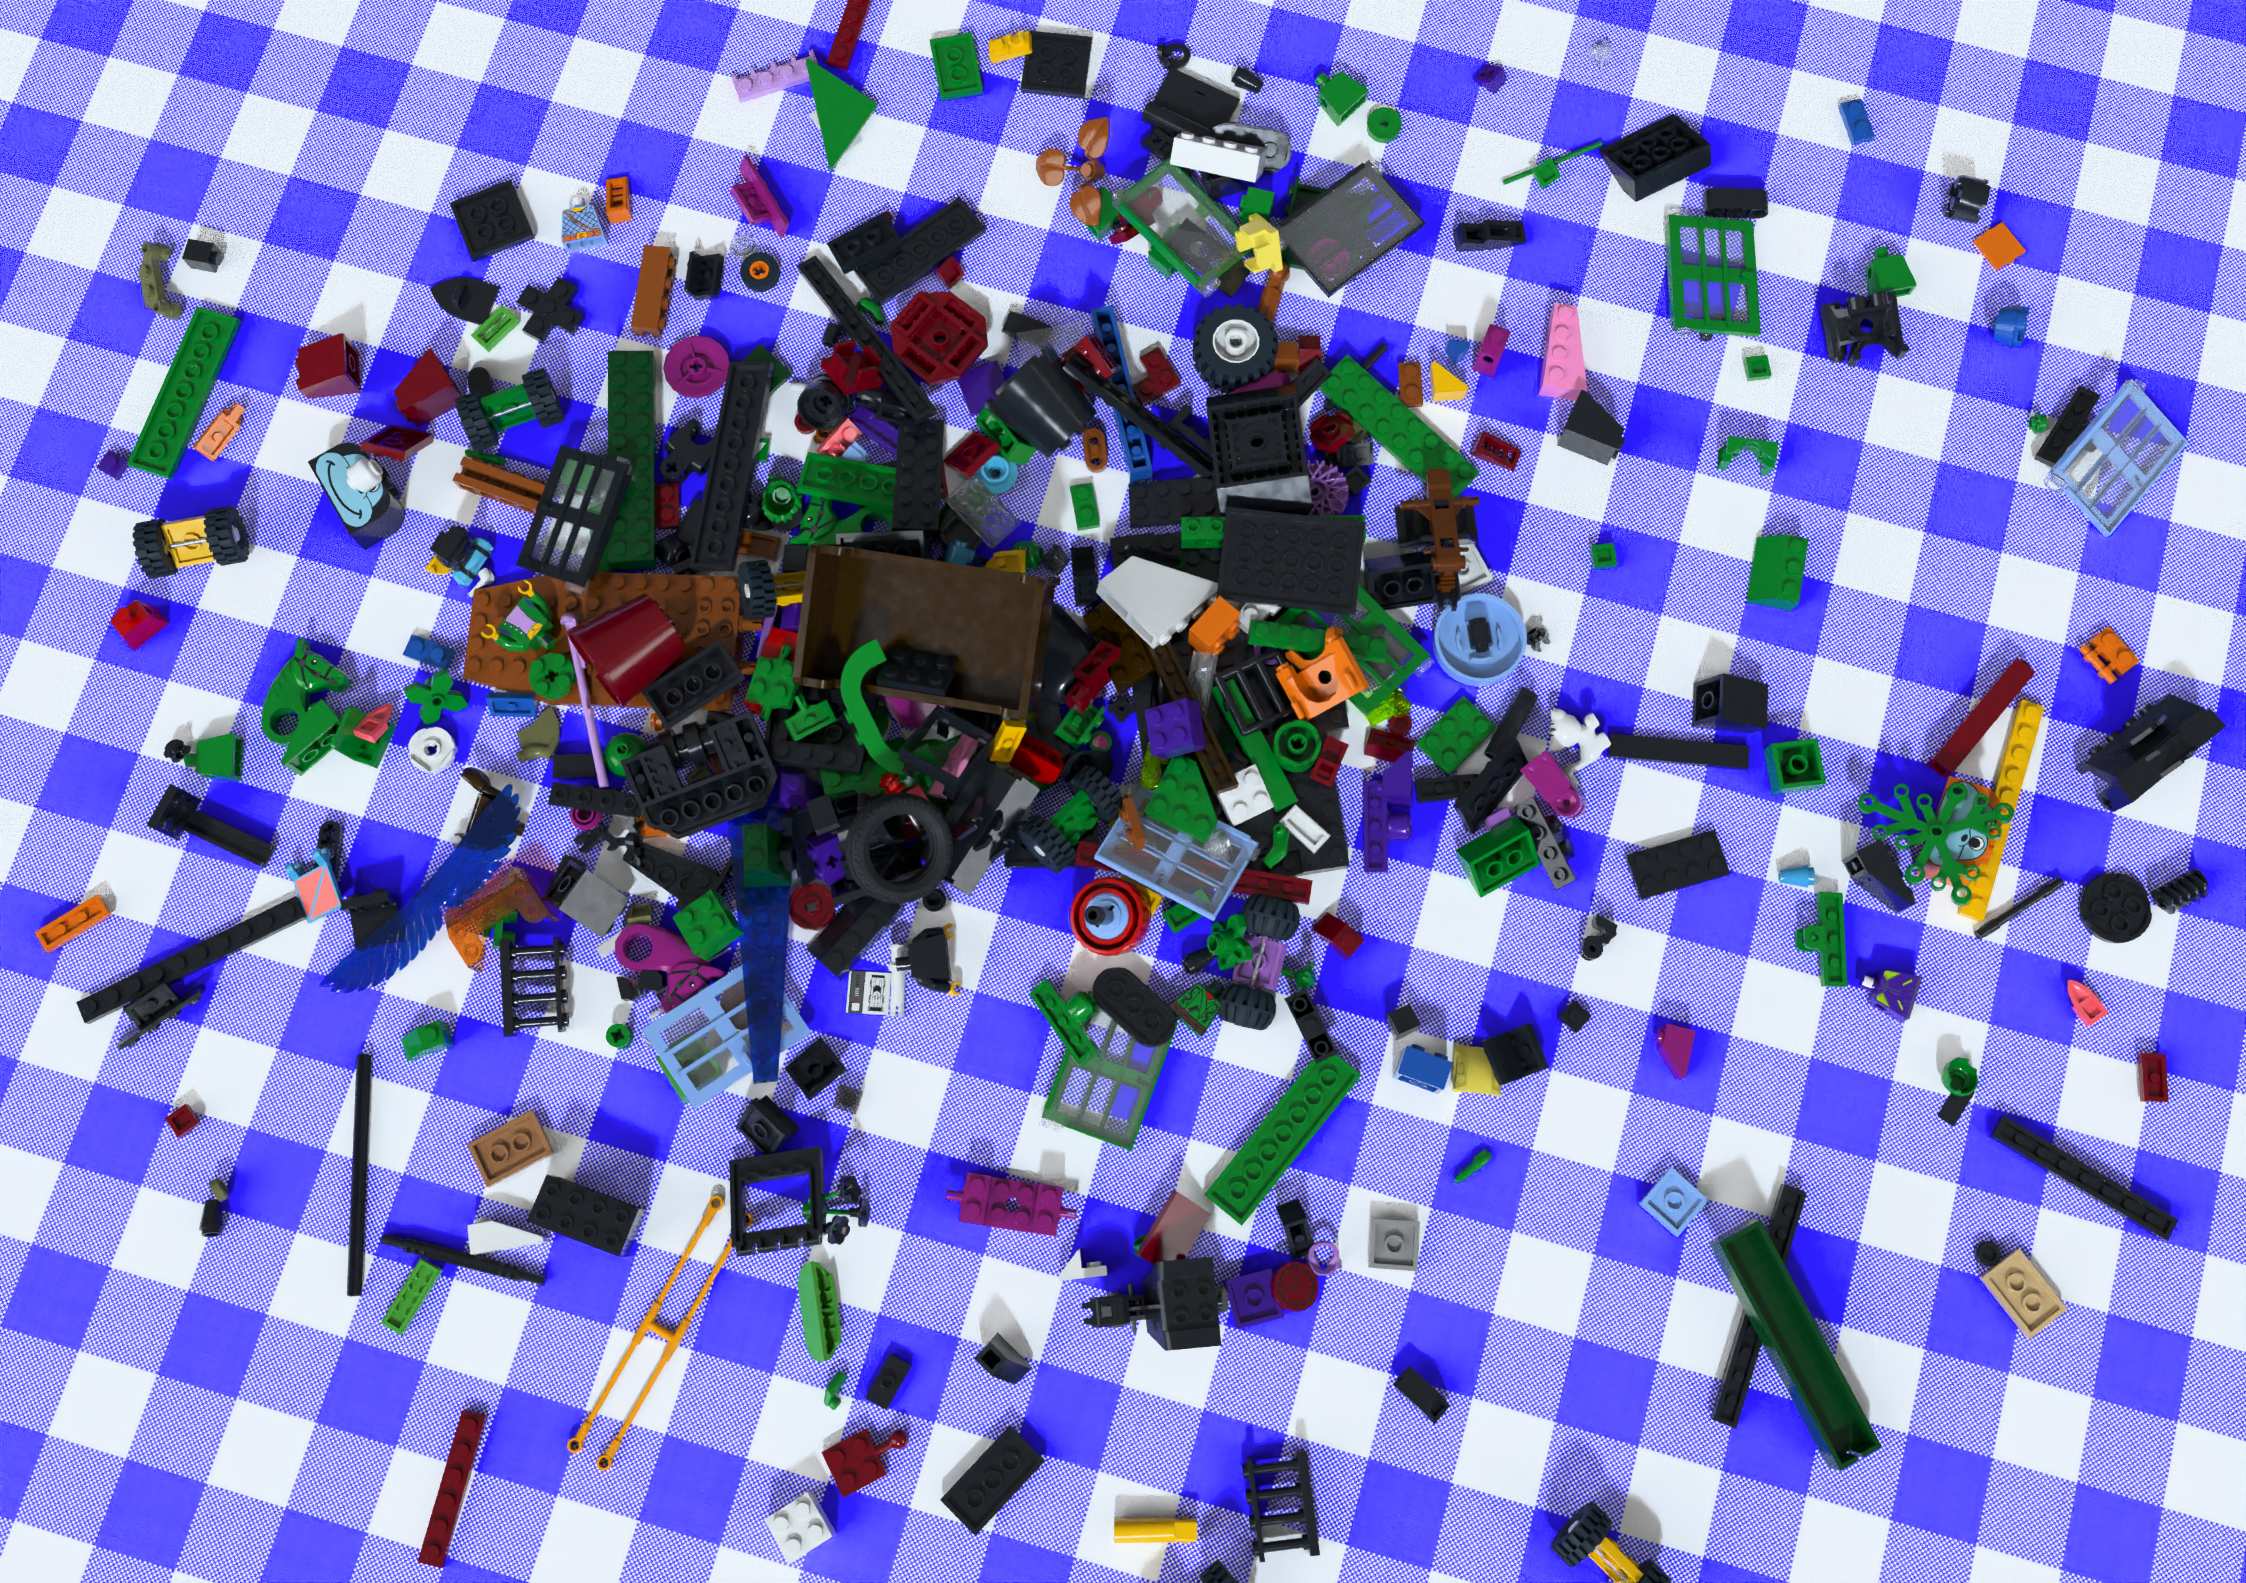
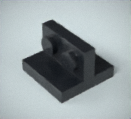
M767 1095L760 1100L757 1097L753 1099L735 1127L763 1155L777 1153L781 1145L800 1129Z

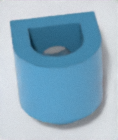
M954 540V543L949 542L944 561L963 565L972 564L975 551L967 547L968 543Z

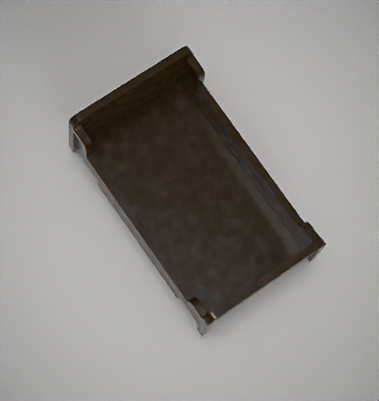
M811 543L808 550L792 676L793 684L823 689L840 688L842 669L848 657L860 645L876 637L885 657L890 647L955 657L958 658V667L945 697L877 686L876 678L883 662L870 668L864 674L860 686L861 692L1000 714L1003 717L1025 721L1041 717L1042 709H1038L1055 585H1060L1061 578L1037 577L1022 573L844 547V544Z

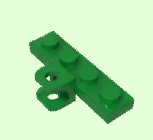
M1818 892L1816 893L1818 925H1810L1795 931V947L1801 952H1819L1821 987L1844 988L1847 987L1843 893Z

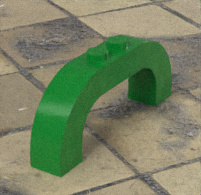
M875 637L856 648L844 664L840 688L847 710L843 713L849 725L854 723L857 729L854 735L859 745H865L868 753L877 764L890 772L906 775L902 772L904 763L899 761L900 751L892 749L885 743L861 695L860 686L864 674L870 668L886 661V657ZM927 743L911 752L939 767ZM915 769V775L923 774Z

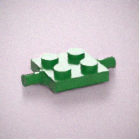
M782 646L779 658L772 659L761 656L758 658L745 699L750 703L763 706L759 717L762 721H769L772 709L784 708L791 710L794 696L799 685L793 684L794 662L788 661L792 650L789 646Z

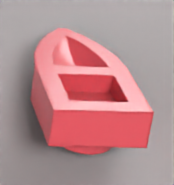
M392 703L384 704L372 710L353 729L355 736L375 743L388 729L387 722L392 714Z
M2067 981L2068 994L2074 1005L2071 1008L2086 1027L2093 1025L2108 1013V1010L2088 987L2077 981Z

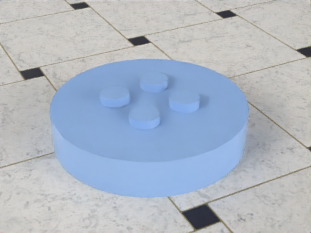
M1484 593L1462 596L1460 601H1457L1456 611H1451V606L1448 605L1439 616L1432 637L1434 655L1441 668L1456 681L1470 686H1489L1507 678L1520 663L1527 644L1526 628L1515 608L1497 596ZM1479 617L1487 618V622L1490 623L1493 646L1489 647L1490 650L1482 653H1476V650L1470 649L1467 632L1468 621Z

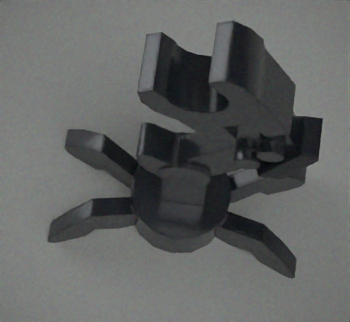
M631 816L625 823L629 832L626 837L615 838L605 824L598 823L599 827L586 830L577 835L573 841L577 844H581L584 841V845L579 849V852L585 854L603 837L610 844L607 848L608 851L612 852L619 846H626L627 851L623 855L624 859L629 863L633 862L637 866H642V860L638 857L643 845L640 828L644 827L645 821L640 820L636 823V818Z

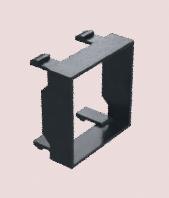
M937 705L901 746L899 761L904 763L902 772L914 778L915 769L943 784L944 790L942 794L954 800L955 791L958 792L964 784H967L984 764L985 760H987L989 753L994 748L995 735ZM937 719L938 735L947 739L949 726L978 741L976 757L958 778L911 753L928 734L931 726Z

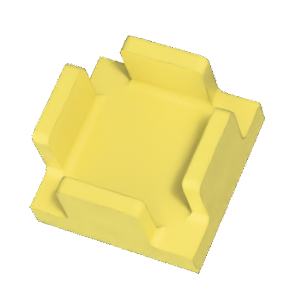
M1259 214L1249 215V223L1241 225L1239 227L1240 230L1235 232L1236 246L1239 252L1253 248L1255 257L1244 261L1245 267L1253 274L1266 269H1272L1275 273L1283 270L1278 230Z

